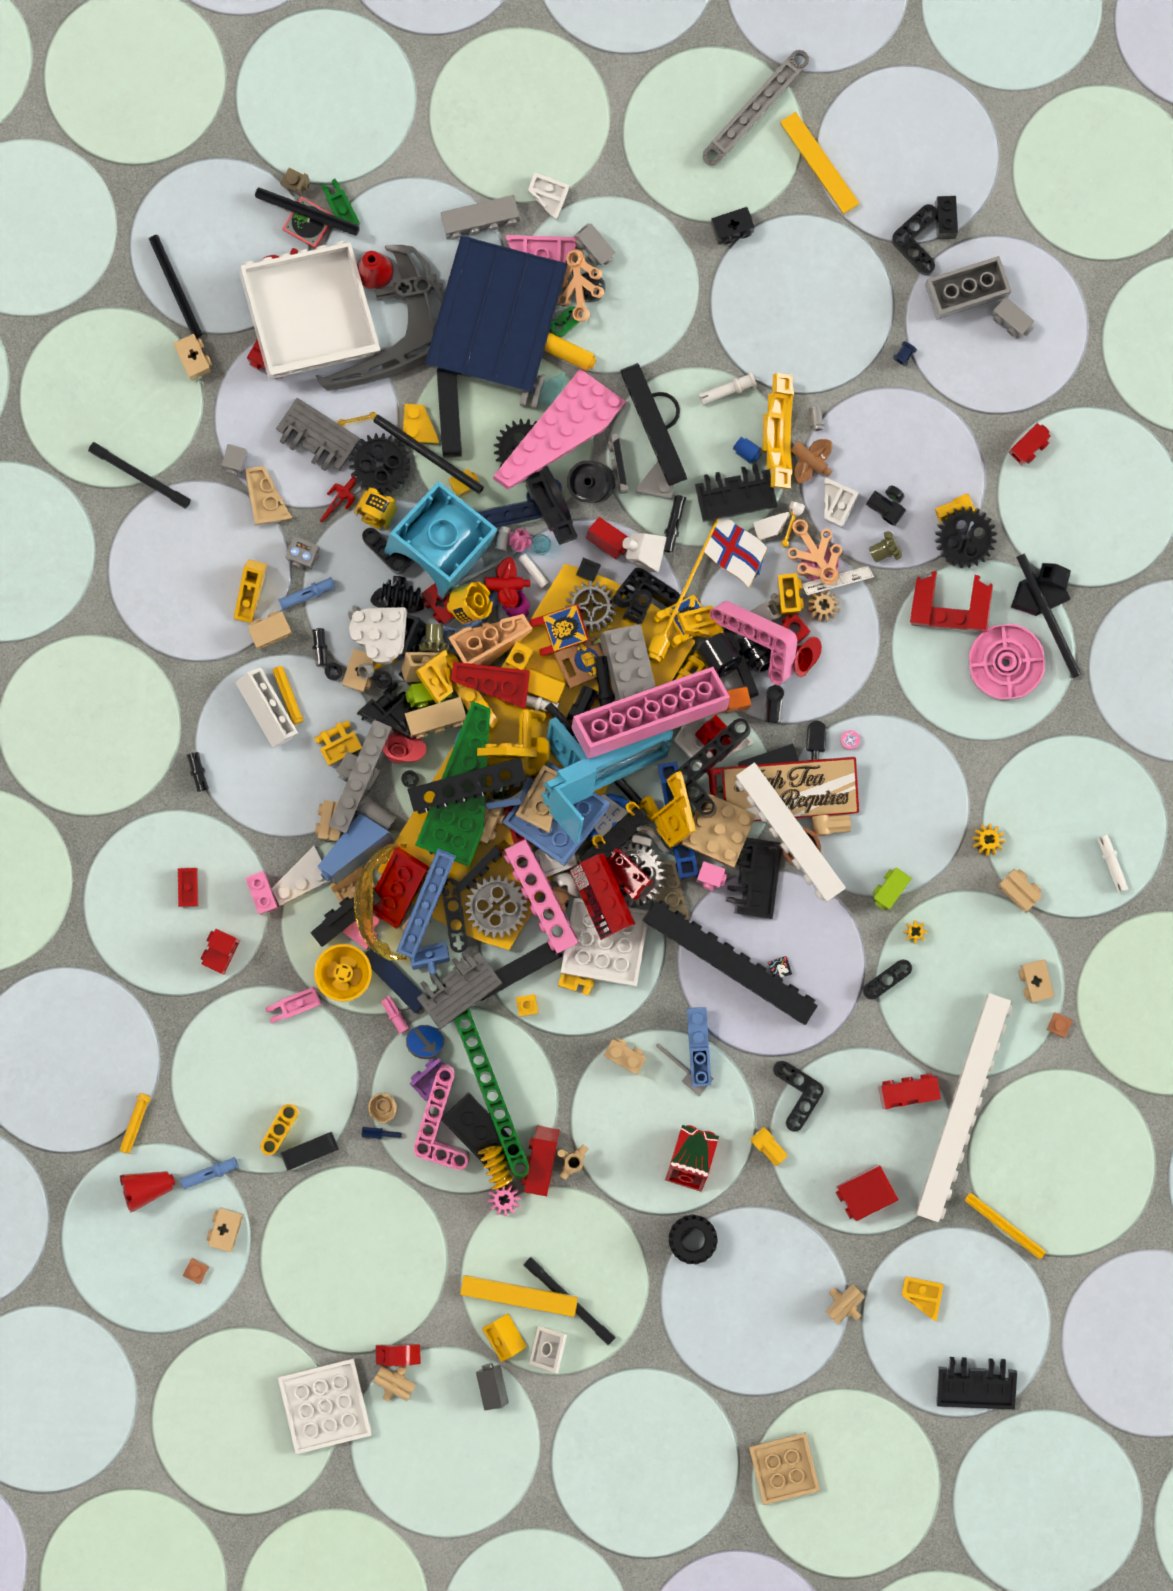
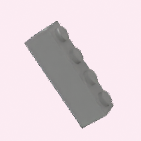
M514 195L441 212L446 238H451L452 240L459 239L464 234L476 235L481 230L493 231L498 229V226L506 225V227H510L520 222Z

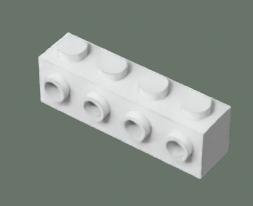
M261 667L247 672L235 682L272 748L285 744L298 734Z

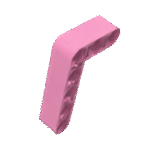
M723 601L710 611V617L712 620L715 619L717 621L715 622L716 624L771 649L769 679L773 684L780 685L793 675L797 648V636L793 631L729 601Z
M445 1064L436 1073L414 1145V1153L419 1158L461 1170L467 1166L470 1160L469 1153L465 1149L435 1140L455 1077V1069L451 1065ZM441 1071H448L451 1077L444 1079L441 1076ZM442 1089L445 1092V1096H437L435 1090ZM436 1107L439 1110V1114H431L430 1108ZM424 1126H432L434 1132L427 1133L424 1130ZM419 1144H426L428 1151H421ZM437 1150H444L447 1156H438ZM461 1155L465 1158V1162L458 1163L455 1157Z

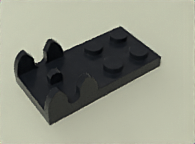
M470 1092L441 1118V1121L479 1160L485 1156L484 1154H478L480 1150L491 1146H501L490 1114ZM502 1129V1136L509 1137L510 1135ZM511 1146L508 1149L510 1155H516L519 1152L516 1146Z

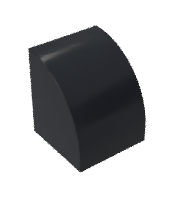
M1042 563L1038 582L1067 589L1071 570L1054 563Z

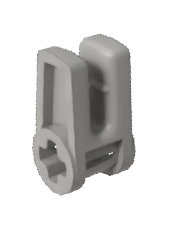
M545 374L537 375L534 395L531 400V408L537 409L545 381ZM522 391L520 406H526L529 393Z

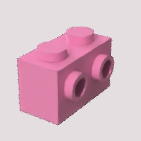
M703 861L696 882L703 884L702 888L709 891L718 890L719 886L723 887L727 874H724V868Z

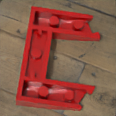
M937 571L931 572L932 576L920 580V577H917L910 618L911 625L988 632L993 584L990 583L987 586L979 581L980 576L975 575L970 609H950L933 607Z

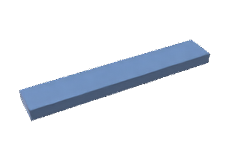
M439 848L437 849L396 952L414 959L456 855Z

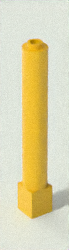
M552 333L548 334L545 352L585 371H588L589 368L593 369L597 361L594 358V353Z

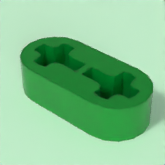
M574 306L567 308L551 323L552 334L563 337L579 324L580 321L574 318L567 321L570 317L569 313H573L575 309ZM563 323H565V325L562 327V332L555 331V325L561 326Z

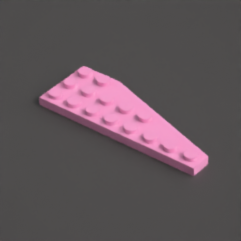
M579 369L495 473L493 479L506 489H511L527 479L531 474L540 471L544 466L568 454L575 447L589 441L596 434L602 433L623 408L626 401Z

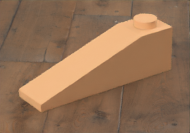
M524 614L501 619L500 622L489 624L488 622L484 623L483 626L475 628L467 627L448 638L462 663L489 666L513 647L516 642H519L533 631Z

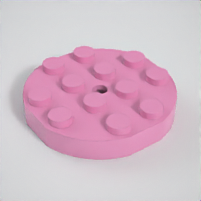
M1015 624L996 625L988 628V632H982L973 642L968 655L970 677L973 683L982 693L996 700L1020 699L1026 696L1039 684L1045 671L1044 652L1040 641L1028 629ZM1004 659L1009 660L1008 666L1003 665L1002 661Z

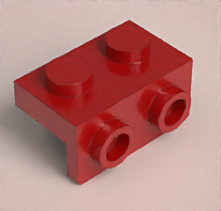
M714 715L695 733V736L705 746L727 726L717 715ZM725 737L722 740V745H729L731 743L730 737ZM710 750V752L715 757L717 753L716 750Z

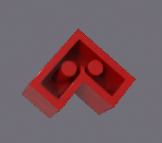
M215 929L214 932L211 931L206 941L209 942L207 945L209 949L204 950L201 956V960H203L201 964L224 975L241 940Z

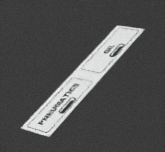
M869 566L840 573L838 580L831 585L825 584L821 579L803 583L802 586L806 594L810 595L874 576Z

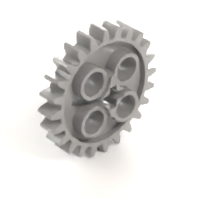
M629 844L628 849L622 846V852L630 859L635 857L637 860L636 865L644 873L648 868L651 869L649 878L653 881L650 886L644 888L637 900L632 899L627 894L624 897L626 904L629 902V906H634L635 903L637 906H641L642 901L644 904H649L648 898L655 900L653 894H660L658 887H664L660 883L661 880H666L665 877L661 876L666 870L660 868L664 862H658L660 855H654L655 850L653 849L648 851V846L644 845L642 848L640 844H636V847Z
M498 875L497 880L494 881V878L490 876L489 882L483 878V885L478 882L476 883L477 890L471 888L474 894L473 896L467 895L471 902L465 903L466 906L470 907L466 913L472 914L468 921H475L472 927L479 926V933L485 930L486 937L491 932L493 938L496 937L497 933L503 938V932H507L510 936V929L517 931L515 925H523L520 918H526L522 911H528V908L523 907V904H526L528 901L521 899L524 895L519 893L521 886L514 888L515 881L509 884L508 877L501 881V877ZM501 888L503 896L501 898H494L492 894L494 889ZM507 895H510V898L500 905L501 910L499 912L494 910L487 918H483L487 912L493 909L492 904L494 902L498 904ZM482 900L487 901L489 905L485 911L478 909V903ZM514 903L516 906L515 911L507 913L505 911L506 904ZM494 915H498L501 918V922L497 926L490 923V918Z

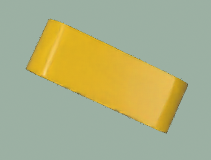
M286 1104L280 1109L260 1145L261 1151L265 1155H274L279 1151L299 1115L297 1106ZM288 1107L294 1110L292 1118L285 1116L284 1112ZM278 1124H282L285 1128L282 1135H278L275 1132V1126ZM268 1141H272L275 1144V1149L272 1152H268L265 1148V1144Z

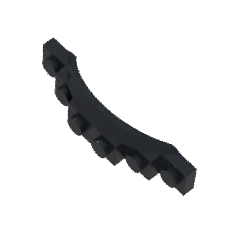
M520 442L513 444V450L516 449ZM546 465L543 469L525 479L526 488L540 518H544L549 531H553L558 544L561 545L577 539L578 535L573 527V521L565 499Z

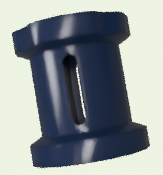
M904 341L899 352L894 354L893 359L899 364L907 366L909 364L908 360L913 353H916L917 349Z

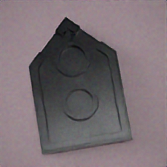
M1040 572L1035 574L1037 580L1039 578ZM1024 579L1018 584L1010 608L1038 616L1042 612L1027 580ZM1038 582L1051 609L1070 600V596L1065 588L1053 587Z

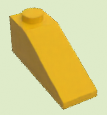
M249 559L244 565L233 619L248 623L253 621L265 579L266 563Z

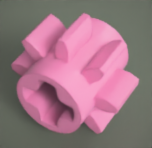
M516 529L515 533L510 532L508 545H511V548L516 552H523L525 548L530 549L532 536L525 529Z

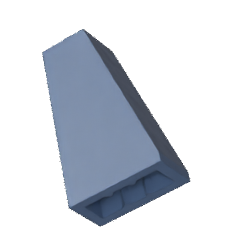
M360 813L350 825L347 834L344 833L317 866L322 872L320 875L326 881L330 882L332 880L338 884L394 840L389 831Z

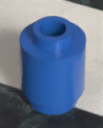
M740 437L733 447L736 454L750 464L752 462L756 463L762 455L760 453L761 448L747 438Z

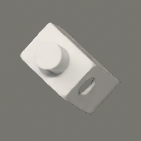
M632 533L630 538L627 537L623 541V547L627 549L626 559L648 572H659L667 537Z

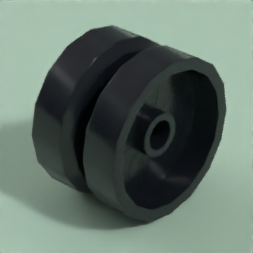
M581 461L570 469L567 476V487L570 494L576 500L585 503H602L612 495L615 488V477L612 470L603 463Z

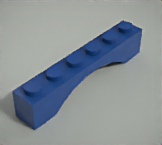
M677 761L658 765L665 805L674 799L666 780L678 769ZM680 842L677 846L673 847L679 879L696 877L699 873L695 853L693 850L680 845Z

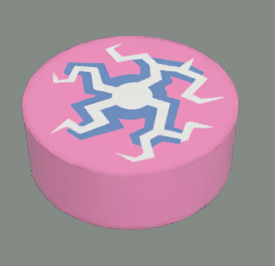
M848 730L842 734L840 742L845 749L853 750L859 745L860 737L857 732Z

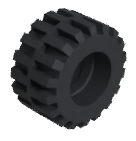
M692 1214L683 1216L672 1225L669 1232V1246L672 1253L686 1264L696 1265L707 1261L717 1248L718 1238L716 1230L711 1222L702 1216ZM689 1228H697L704 1234V1244L697 1251H689L682 1244V1235Z

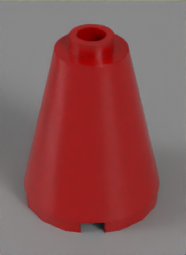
M368 251L357 263L362 285L367 289L384 288L393 278V264L382 253Z
M168 1171L119 1175L130 1213L172 1191V1186L175 1185L173 1174L169 1175Z

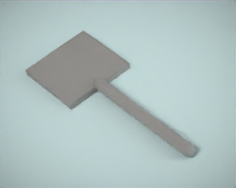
M657 1044V1048L687 1073L682 1082L700 1096L707 1086L692 1087L691 1070L686 1068L660 1044Z

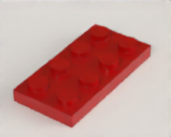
M400 847L395 848L375 888V891L381 897V901L369 909V911L394 928H399L430 867Z

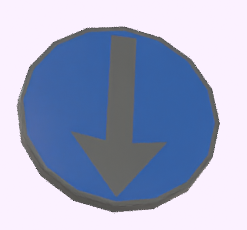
M420 1025L409 1031L406 1037V1047L415 1057L431 1059L441 1053L444 1047V1037L437 1028L430 1025Z

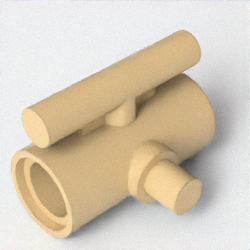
M582 1144L579 1150L576 1149L574 1153L570 1154L564 1149H559L558 1156L565 1160L564 1170L559 1175L566 1180L570 1174L572 1175L573 1172H577L582 1168L583 1159L586 1157L585 1153L588 1151L585 1145ZM577 1157L580 1161L579 1166L571 1167L569 1159Z
M853 1284L844 1293H839L833 1288L829 1294L834 1298V1303L825 1312L838 1325L847 1315L849 1317L852 1316L856 1321L860 1319L862 1315L857 1311L858 1308L856 1306L865 1296Z
M383 1365L380 1368L373 1383L385 1389L383 1396L385 1401H390L391 1397L395 1395L405 1401L409 1399L416 1384L405 1378L406 1366H399L398 1370L394 1372Z

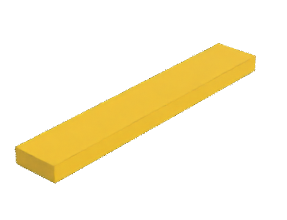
M794 112L780 121V125L841 213L844 215L858 206V200L799 115Z
M469 1275L463 1276L460 1295L571 1317H575L578 1301L577 1296Z

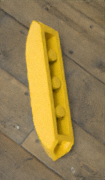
M447 653L448 656H446L447 668H450V681L453 662H460L455 653ZM451 681L452 687L468 710L472 701L490 708L489 730L493 729L499 719L482 693Z

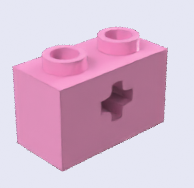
M262 871L246 877L258 914L263 915L279 909L266 872Z

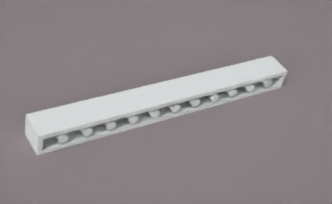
M990 993L986 995L915 1211L916 1215L939 1222L945 1216L946 1208H944L946 1200H950L952 1194L950 1189L951 1183L955 1182L958 1176V1171H956L958 1163L961 1164L964 1158L962 1150L964 1145H968L971 1134H968L970 1126L973 1127L976 1121L975 1110L980 1108L983 1098L980 1095L982 1089H986L989 1081L986 1078L988 1071L991 1072L994 1066L993 1055L998 1053L1001 1042H998L1000 1034H1004L1007 1026L1004 1023L1006 1016L1009 1017L1012 1011L1011 1000Z

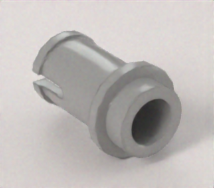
M821 406L810 407L812 423L810 428H812V431L823 430L825 423L822 420Z

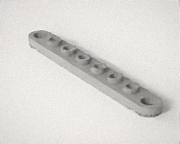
M795 50L713 139L708 147L705 148L703 151V161L707 165L715 166L719 164L807 67L809 57L804 50ZM800 55L805 61L803 64H796L794 58ZM711 151L715 152L718 156L714 161L707 158V154Z

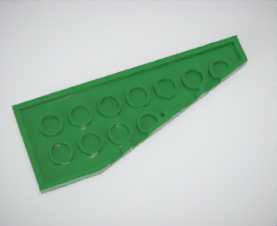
M472 701L441 779L487 767L488 757L477 756V748H485V744H488L489 707ZM487 775L483 776L480 781L484 787H486ZM464 781L462 783L463 791L470 792L472 790V782ZM446 786L443 789V795L445 797L453 796V787ZM474 795L466 797L467 801L457 804L455 800L450 801L447 807L439 809L436 806L430 807L415 846L435 854L438 848L456 855L455 862L469 867L484 831L485 796L474 798Z

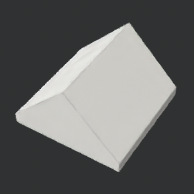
M538 1326L529 1364L558 1373L567 1332Z

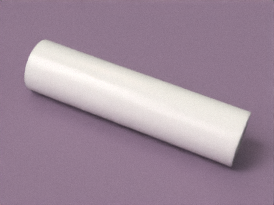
M526 553L518 558L541 589L549 584Z

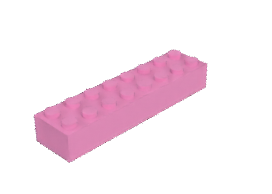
M714 667L576 715L573 717L572 730L587 759H591L727 710L730 696Z

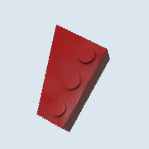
M932 1073L920 1075L921 1079L913 1080L912 1076L901 1078L902 1082L894 1083V1080L883 1081L882 1086H878L882 1109L940 1100L937 1076L932 1077Z
M537 1125L535 1137L530 1138L528 1149H532L531 1156L527 1155L529 1172L522 1180V1185H525V1193L547 1197L560 1132L559 1129Z

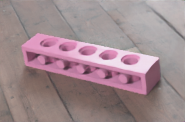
M523 839L507 847L504 857L508 864L512 863L515 869L512 871L517 882L521 881L523 885L521 890L524 897L530 899L532 903L530 908L534 916L538 915L541 921L539 926L542 932L547 933L550 938L547 941L551 950H556L558 954L578 944L579 940L529 841ZM525 857L528 860V865L521 867L517 862L518 858ZM529 874L535 875L537 882L529 884L526 876ZM543 892L546 897L545 900H536L535 893ZM544 910H553L554 917L546 918ZM553 927H561L563 934L556 936L552 931Z

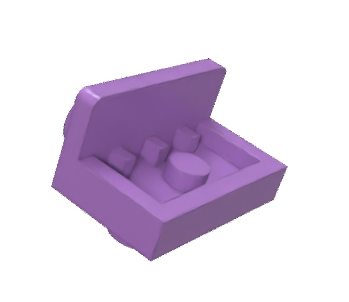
M432 1058L425 1064L427 1068L422 1073L417 1071L411 1077L412 1082L409 1084L425 1101L430 1096L436 1073L442 1065H445L440 1058L437 1060ZM441 1071V1076L444 1079L451 1077L448 1071Z

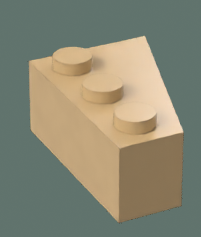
M458 697L405 713V717L412 738L421 739L427 737L429 733L435 732V734L446 731L448 728L461 727L466 714L461 698Z

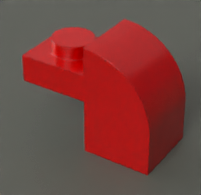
M420 1344L376 1345V1365L408 1366L421 1364Z

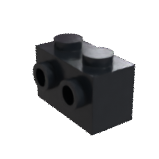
M407 614L404 647L400 656L405 657L406 652L419 651V644L422 637L426 634L427 625L419 617Z

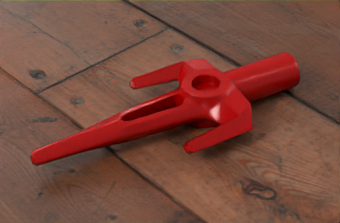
M351 477L344 487L335 483L327 492V495H330L335 490L338 493L320 519V522H323L344 499L349 500L345 509L350 507L355 500L354 495L350 491L356 485V477ZM338 498H341L338 501V503L334 507H332Z

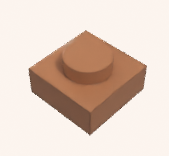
M1054 1012L1046 1030L1065 1038L1073 1020Z
M191 1258L182 1276L200 1285L209 1266Z

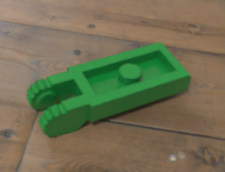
M332 180V185L337 191L333 195L330 194L325 184L321 185L334 215L360 225L344 191L341 190L337 180Z

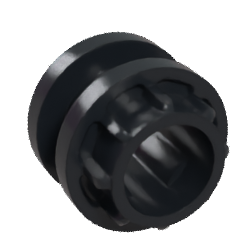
M746 637L742 639L739 643L741 648L739 653L741 656L744 655L745 659H749L747 662L749 670H754L758 673L768 670L771 649Z

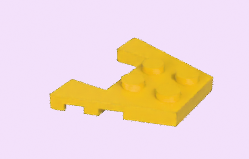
M681 771L674 773L666 780L674 799L662 809L658 810L651 795L643 798L637 804L640 810H645L649 821H653L658 827L657 832L670 848L677 846L696 831Z

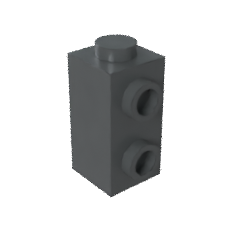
M493 1363L482 1365V1369L476 1372L484 1411L503 1408L509 1401L501 1365L493 1366Z

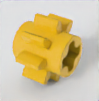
M916 920L913 921L912 926L906 923L908 929L903 931V933L908 935L906 941L913 939L914 944L917 943L918 938L924 941L922 935L928 932L922 928L924 923L918 925ZM911 928H918L919 936H912L911 933L913 931L911 930Z

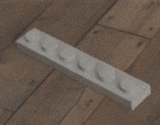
M376 720L373 721L329 822V827L347 834L392 727Z

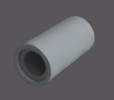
M368 796L361 800L356 811L387 831L391 829L397 820L395 816Z

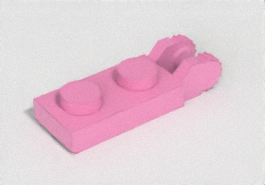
M311 987L279 1000L278 1003L266 1007L265 1010L266 1012H272L281 1007L283 1014L269 1019L271 1023L322 1004L315 987Z

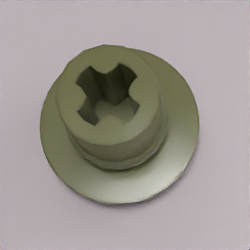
M890 531L884 532L885 539L869 547L871 556L876 563L887 557H892V555L896 560L902 558V551L898 541Z
M426 625L425 643L419 644L421 652L449 651V644L444 643L443 625Z

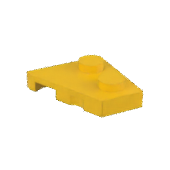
M405 404L403 431L421 444L439 445V439L424 405Z
M712 605L677 615L685 634L709 639L716 634L724 633L722 627L715 623L717 621L715 619L712 620L710 617V611L713 609Z
M442 650L415 671L435 703H439L453 692L452 682L450 681V668H447L446 656L448 655L446 650Z
M905 1276L901 1295L933 1321H937L944 1284Z

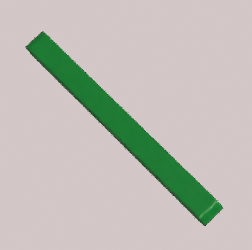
M468 1009L454 1019L511 1172L514 1177L523 1179L528 1175L529 1164L471 1012ZM464 1020L471 1023L467 1029H463L460 1026V1023ZM475 1038L478 1043L476 1046L470 1047L467 1045V1040ZM476 1056L484 1058V1062L481 1065L474 1063L473 1060ZM483 1074L491 1076V1080L488 1083L480 1080ZM495 1092L498 1098L495 1101H490L487 1098L488 1093ZM495 1111H504V1118L497 1119L494 1116ZM509 1128L512 1131L511 1136H502V1129ZM516 1146L519 1149L518 1154L510 1155L508 1153L509 1147ZM516 1165H524L526 1171L522 1174L515 1171Z

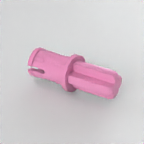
M388 996L383 999L381 1003L389 1015L388 1019L392 1020L398 1033L401 1034L410 1027L401 1015L402 1011H399L392 997Z

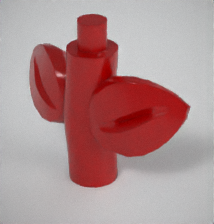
M511 556L503 559L497 565V578L484 577L486 588L491 591H498L499 602L508 608H514L518 604L519 595L516 590L530 587L531 582L530 580H523V577H516L517 567Z

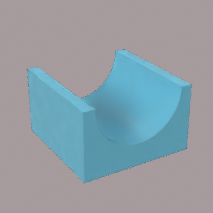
M438 481L393 529L384 551L390 556L392 553H401L417 562L431 576L437 586L438 595L444 599L491 547L497 528Z

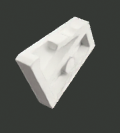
M534 173L528 192L554 220H558L570 185Z

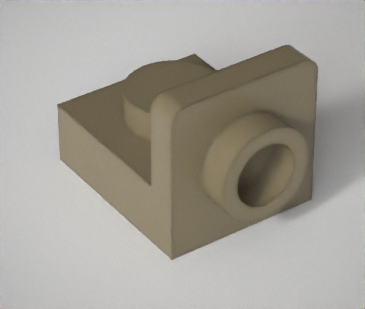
M288 168L280 185L301 196L303 191L306 192L308 190L310 179L308 174H301Z

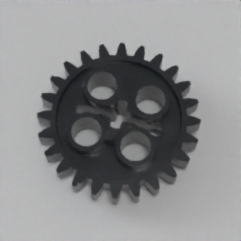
M520 419L517 425L513 420L512 427L507 424L505 425L506 432L500 430L503 436H496L499 443L494 444V447L499 448V450L494 452V455H499V458L495 461L502 462L500 467L508 459L506 453L509 450H513V444L517 443L514 435L521 432L526 436L537 421L531 425L530 419L527 420L526 424H523L522 419Z
M375 433L374 439L367 435V441L361 438V446L355 444L357 451H351L355 458H349V462L354 463L349 466V469L355 470L351 473V477L357 476L355 484L361 482L360 489H363L365 486L368 487L367 491L369 488H374L377 491L381 490L383 495L386 489L392 493L393 486L399 489L398 482L404 484L405 481L402 477H408L409 474L405 471L410 470V466L405 465L410 462L409 458H405L409 452H402L405 445L398 446L399 439L393 442L392 435L385 439V433L382 434L381 438H378L377 433ZM380 447L383 453L376 455L373 453V449ZM366 454H370L373 459L367 457ZM394 458L398 461V465L390 466L388 460ZM376 461H383V467H376ZM369 462L372 467L365 470L361 467V464ZM386 469L392 471L394 474H389ZM379 473H383L387 479L379 481L376 476Z
M961 506L960 512L953 508L954 514L951 515L947 512L948 518H941L944 522L943 525L937 524L941 530L935 532L939 536V538L935 539V542L940 543L936 548L937 550H943L940 553L941 557L947 555L945 561L948 563L952 560L953 566L958 562L960 568H963L964 563L970 568L972 562L978 566L979 559L985 562L984 555L991 556L988 550H995L991 543H997V540L992 538V536L997 535V532L991 531L995 528V525L989 524L992 520L990 517L984 519L986 517L985 512L979 515V508H976L974 512L971 506L968 507L967 511ZM960 520H964L966 523L963 529L956 528ZM974 522V524L971 526L969 530L970 523ZM976 528H983L982 535L974 536ZM968 533L970 538L964 540L962 535H967ZM957 538V545L950 547L948 544L949 540ZM963 544V546H962V551H961L960 553H958V550L960 549L961 545ZM969 545L975 546V551L972 554L966 553V548Z

